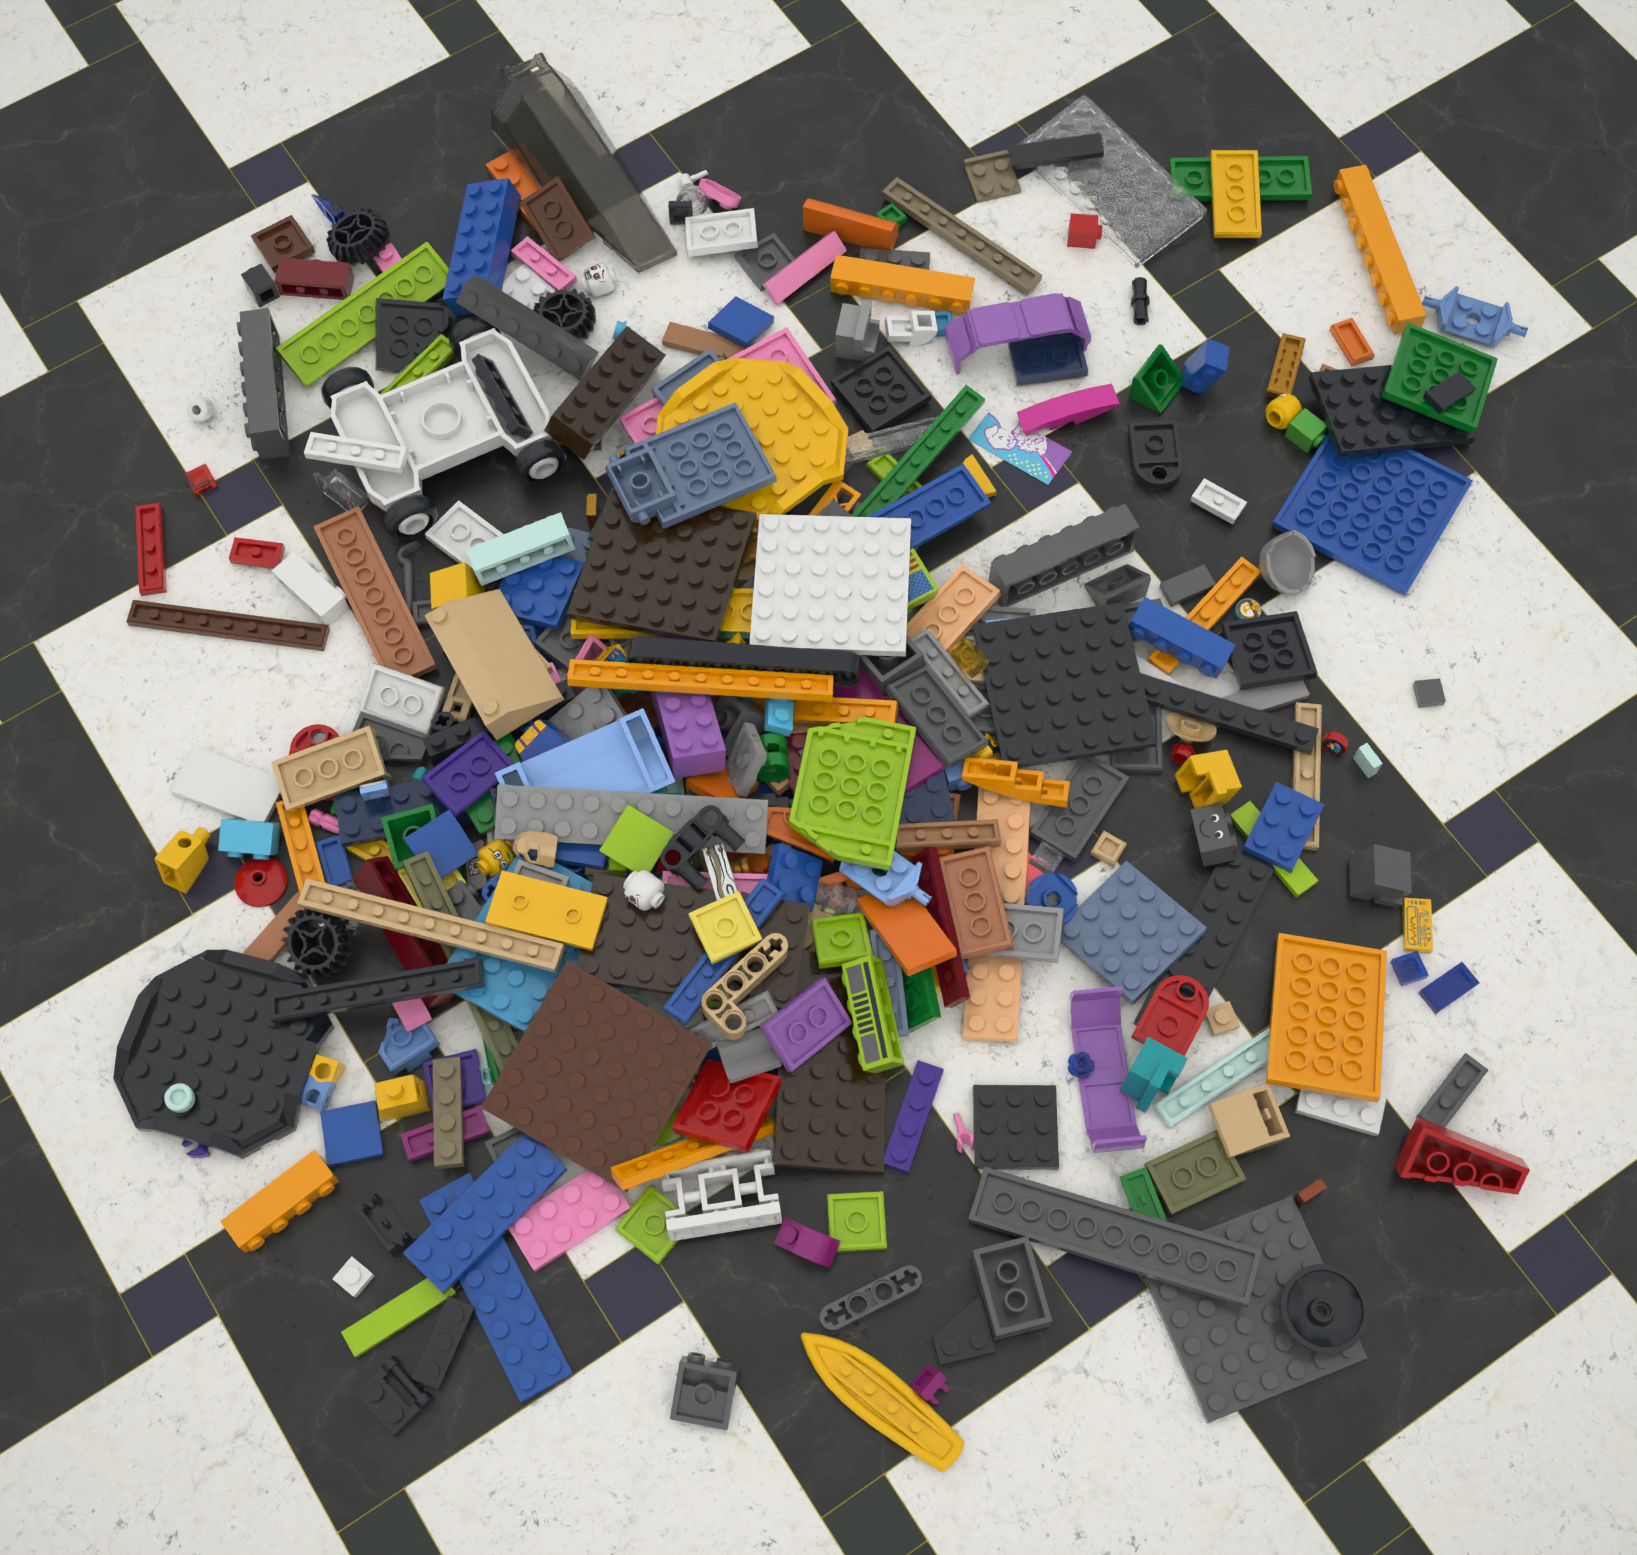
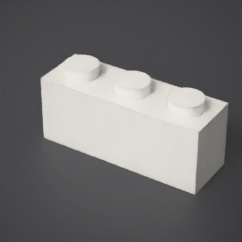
M294 551L271 571L277 582L318 621L330 626L349 609L345 600L347 598L346 594L338 586L336 588L329 584L331 581L322 571L317 573L313 569L314 565L306 556L301 558Z

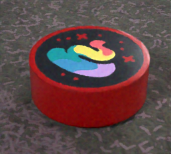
M1327 732L1322 739L1321 745L1328 753L1340 756L1346 753L1349 741L1341 733Z

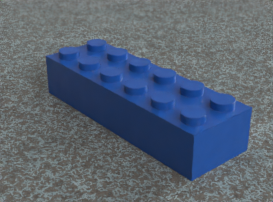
M509 178L467 184L443 295V301L456 316L474 314L456 303L465 282L474 275L481 277L502 291L521 195Z

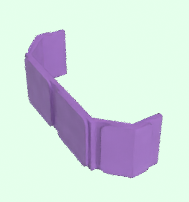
M1063 293L1031 297L1011 303L1004 302L967 310L964 315L957 317L945 326V338L956 375L960 374L961 362L983 347L1064 332H1071L1080 336L1083 351H1087L1088 344L1091 342V334L1081 302L1070 296L1067 298L1063 296Z
M1123 986L1075 990L1070 994L1072 1040L1085 1127L1093 1153L1144 1149L1147 1140L1146 1135L1141 1136L1138 1130L1133 1098L1119 1091L1128 1075L1121 1028L1120 997L1123 992Z

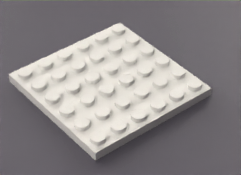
M759 514L750 644L847 651L857 655L906 657L911 518Z

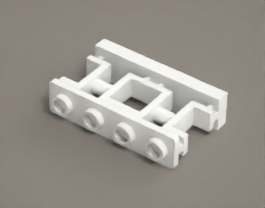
M755 1149L747 1154L740 1155L729 1153L721 1158L705 1159L690 1165L688 1168L679 1169L661 1177L663 1192L677 1190L679 1209L665 1211L669 1240L676 1241L782 1224L778 1193L765 1196L763 1194L761 1176L775 1174L771 1150ZM754 1170L756 1181L739 1184L738 1172ZM699 1180L700 1190L683 1192L682 1181ZM733 1181L736 1200L708 1205L705 1185ZM758 1193L759 1205L742 1206L741 1195ZM702 1203L703 1214L686 1215L685 1204Z

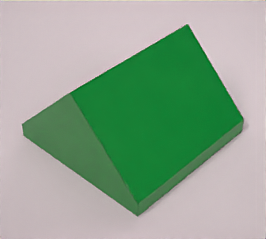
M1162 344L1156 347L1133 377L1129 398L1157 414L1163 412L1181 388L1183 376Z
M434 804L381 817L395 869L403 867L402 863L404 860L414 857L404 838L438 817Z

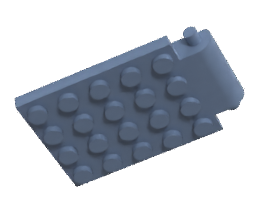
M736 402L625 447L626 457L619 459L617 454H613L609 457L610 463L606 464L605 467L630 520L646 525L650 522V518L657 516L663 529L777 482L772 467Z

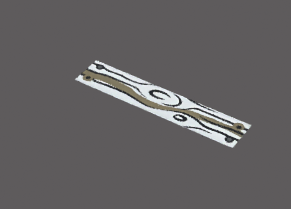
M723 843L702 849L716 899L719 900L737 892Z

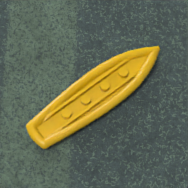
M806 1332L801 1334L806 1353L818 1375L835 1396L857 1416L940 1472H945L957 1461L965 1441L894 1372L863 1350L842 1340L820 1334Z

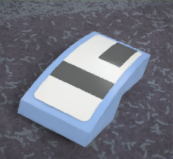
M383 779L361 784L360 793L363 800L367 801L390 796L388 780Z

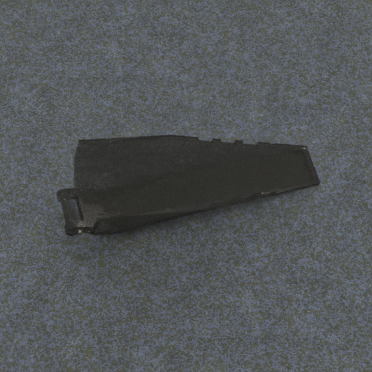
M542 52L535 54L534 58L511 68L509 66L502 68L500 71L501 76L508 86L491 109V131L538 187H543L559 176L593 233L595 232L601 237L603 243L615 251L636 272L640 273L676 256L677 250L583 94L569 77L549 65ZM533 68H539L538 70L533 71L529 74L521 76L517 79L515 78V76L522 74L526 71H529Z

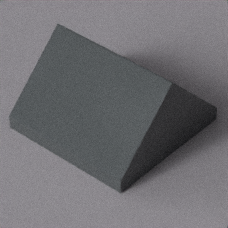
M1125 564L1085 583L1084 586L1096 606L1121 602L1126 605L1147 595L1151 577L1150 574Z

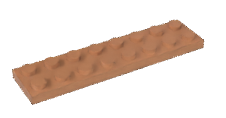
M357 506L313 526L378 664L416 678L437 669L360 507Z

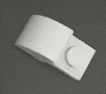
M911 311L910 316H886L884 321L887 341L908 342V347L928 343L936 336L938 331L935 311Z

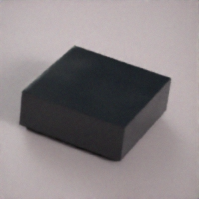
M669 201L670 224H685V217L693 216L692 201Z

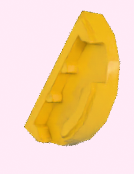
M973 454L967 457L962 464L966 466L988 498L996 496L997 491Z

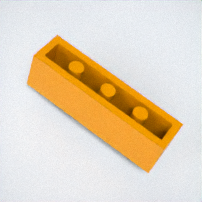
M313 1150L220 1222L241 1250L245 1253L249 1250L254 1251L264 1244V1239L270 1234L283 1230L288 1225V1220L296 1214L301 1215L309 1210L312 1206L311 1203L318 1197H325L335 1189L334 1185L339 1180L322 1157Z

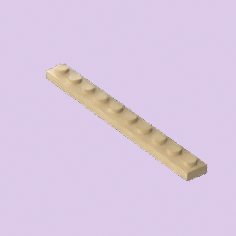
M306 879L297 902L299 907L555 973H557L565 950V946L562 943L311 879Z

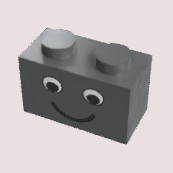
M1222 803L1190 809L1203 867L1235 860L1233 850L1238 849L1235 833L1229 834L1228 828L1233 827L1229 812L1224 813Z

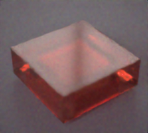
M206 463L184 473L195 496L218 486Z

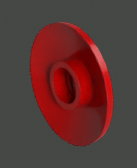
M269 857V860L251 859L237 872L234 881L235 891L245 904L252 907H266L275 903L283 896L288 885V875L283 865L273 858ZM263 876L261 881L255 882L256 877Z

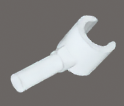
M704 170L692 176L687 173L680 176L681 182L679 183L682 192H690L694 188L693 182L707 176L708 172Z

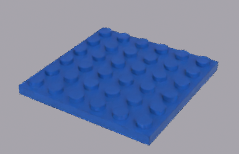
M1328 433L1275 517L1271 527L1283 533L1291 530L1300 532L1310 541L1313 549L1406 596L1473 480L1414 450L1338 457L1331 436Z

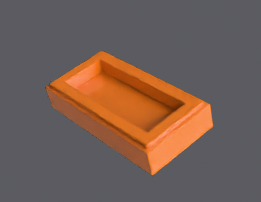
M1353 318L1331 325L1330 332L1351 367L1373 359L1375 354Z

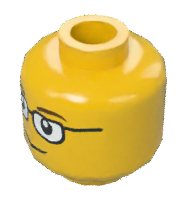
M495 839L478 851L479 861L476 864L484 876L494 877L509 866L517 855L513 851V845L508 840Z

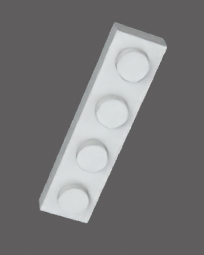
M314 432L310 433L304 450V455L308 459L401 474L409 453L407 447Z

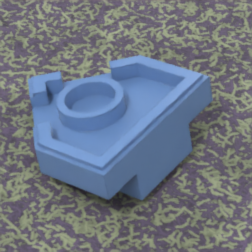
M389 1018L386 1026L387 1032L384 1041L381 1042L378 1053L391 1073L396 1075L405 1068L408 1072H411L423 1064L422 1062L432 1058L429 1052L441 1044L427 1023L407 1032L400 1019Z

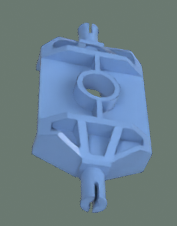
M1457 286L1446 294L1443 299L1438 300L1426 295L1423 299L1422 305L1436 309L1435 313H1437V323L1440 330L1492 347L1497 346L1510 333L1525 338L1528 327L1526 328L1512 322L1513 318L1508 302H1505L1504 306L1500 307L1459 294V287ZM1473 318L1478 324H1471L1467 319Z

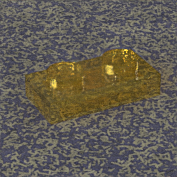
M965 636L948 651V654L957 665L972 679L981 673L986 665L991 662L988 656Z

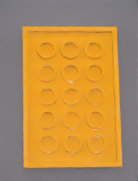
M1284 933L1278 934L1265 1083L1378 1103L1381 1091L1387 951Z

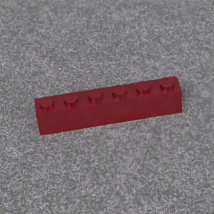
M388 856L367 859L352 878L362 893L417 906ZM381 928L406 971L447 964L448 961L438 942ZM456 994L424 997L422 1000L426 1007L430 1008L448 1004Z

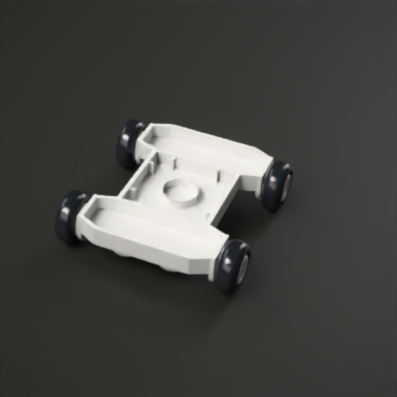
M472 315L459 321L449 334V345L457 357L462 358V361L382 395L374 390V381L369 373L358 367H347L334 372L324 381L321 388L322 399L331 409L330 416L339 437L407 447L409 453L402 474L354 466L371 502L386 511L384 526L387 532L395 539L410 540L420 537L438 519L436 505L429 497L422 494L423 479L501 446H504L516 456L514 470L522 482L530 485L550 481L560 474L567 464V453L562 445L552 440V436L544 431L551 418L550 413L512 342L501 335L499 329L477 315ZM477 354L494 361L533 431V434L527 439L518 435L514 436L506 429V421L495 409L496 403L485 390L486 385L475 372L476 367L472 359Z

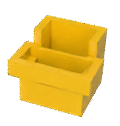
M465 562L430 573L432 610L449 601L485 593L484 587L481 586L473 568Z
M1228 750L1190 756L1175 774L1181 793L1190 792L1189 796L1194 809L1222 803V806L1226 805L1242 787Z

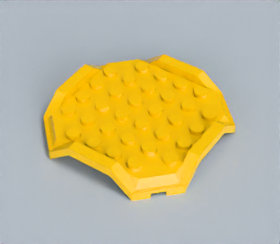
M732 358L712 363L675 390L658 414L655 435L732 403H737L777 479L775 483L719 506L756 513L757 519L751 535L753 536L758 534L759 514L785 515L823 485L844 479L848 427L833 402L801 368L785 361Z

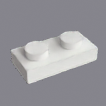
M1205 478L1190 500L1231 524L1236 522L1247 504L1243 499Z

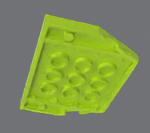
M861 717L849 723L840 724V722L826 727L808 728L788 826L836 860L890 871L916 727L898 723L891 725L889 721Z

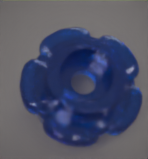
M1085 1052L1074 1053L1068 1059V1071L1076 1078L1085 1079L1089 1077L1090 1072L1094 1071V1061ZM1082 1063L1083 1067H1079L1078 1064Z

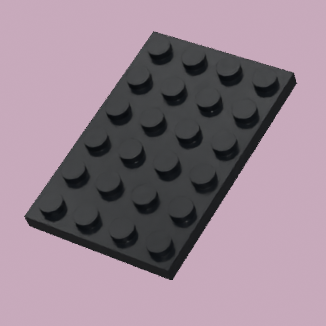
M1392 365L1311 372L1308 378L1338 457L1472 444L1476 438L1474 433L1471 434L1382 398L1381 396Z

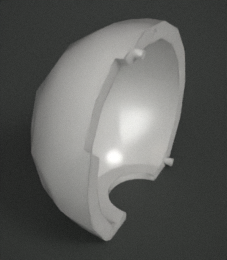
M1296 530L1285 532L1269 541L1262 548L1258 564L1261 576L1272 589L1282 594H1299L1307 590L1313 582L1312 578L1315 571L1314 557H1316L1312 544L1305 535Z

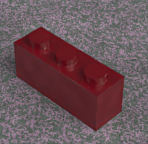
M280 258L275 277V283L280 295L344 300L351 295L354 281L350 263L321 261L318 259Z

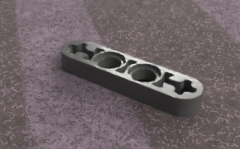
M904 1266L826 1305L820 1312L821 1326L828 1332L839 1331L915 1293L922 1284L921 1272L915 1266ZM908 1272L910 1276L916 1275L917 1278L914 1280V1286L910 1287L908 1283H905L899 1288L902 1293L897 1294L896 1285L891 1279L896 1278V1282L899 1283L904 1280V1273ZM884 1284L891 1288L892 1295L889 1299L881 1300L876 1296L875 1291L879 1285ZM856 1297L864 1299L867 1304L866 1309L861 1313H855L850 1308L851 1300ZM845 1303L846 1312L851 1318L846 1320L844 1314L837 1318V1325L833 1326L832 1322L826 1323L825 1319L828 1318L827 1312L832 1311L833 1314H837L842 1311L839 1305Z

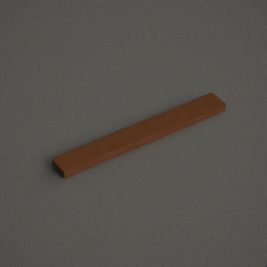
M140 600L132 601L126 621L129 626L318 651L325 650L330 631L329 626L324 624Z

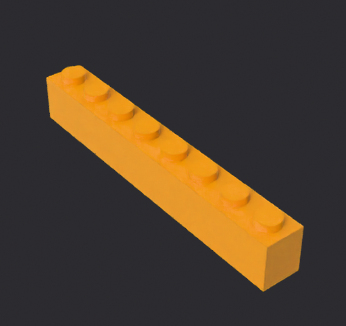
M1361 165L1340 169L1337 179L1334 181V191L1336 194H1339L1341 199L1342 211L1346 212L1348 217L1349 229L1353 231L1356 238V247L1358 250H1361L1363 255L1364 267L1368 268L1371 285L1376 288L1378 303L1381 307L1383 306L1387 325L1391 327L1393 334L1403 333L1407 323L1422 327L1427 316L1367 166Z

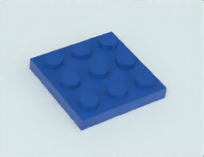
M557 556L503 577L498 589L503 593L519 622L560 630L585 562Z

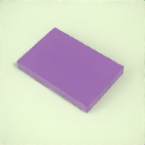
M821 977L759 1025L786 1070L793 1072L853 1022L826 978Z

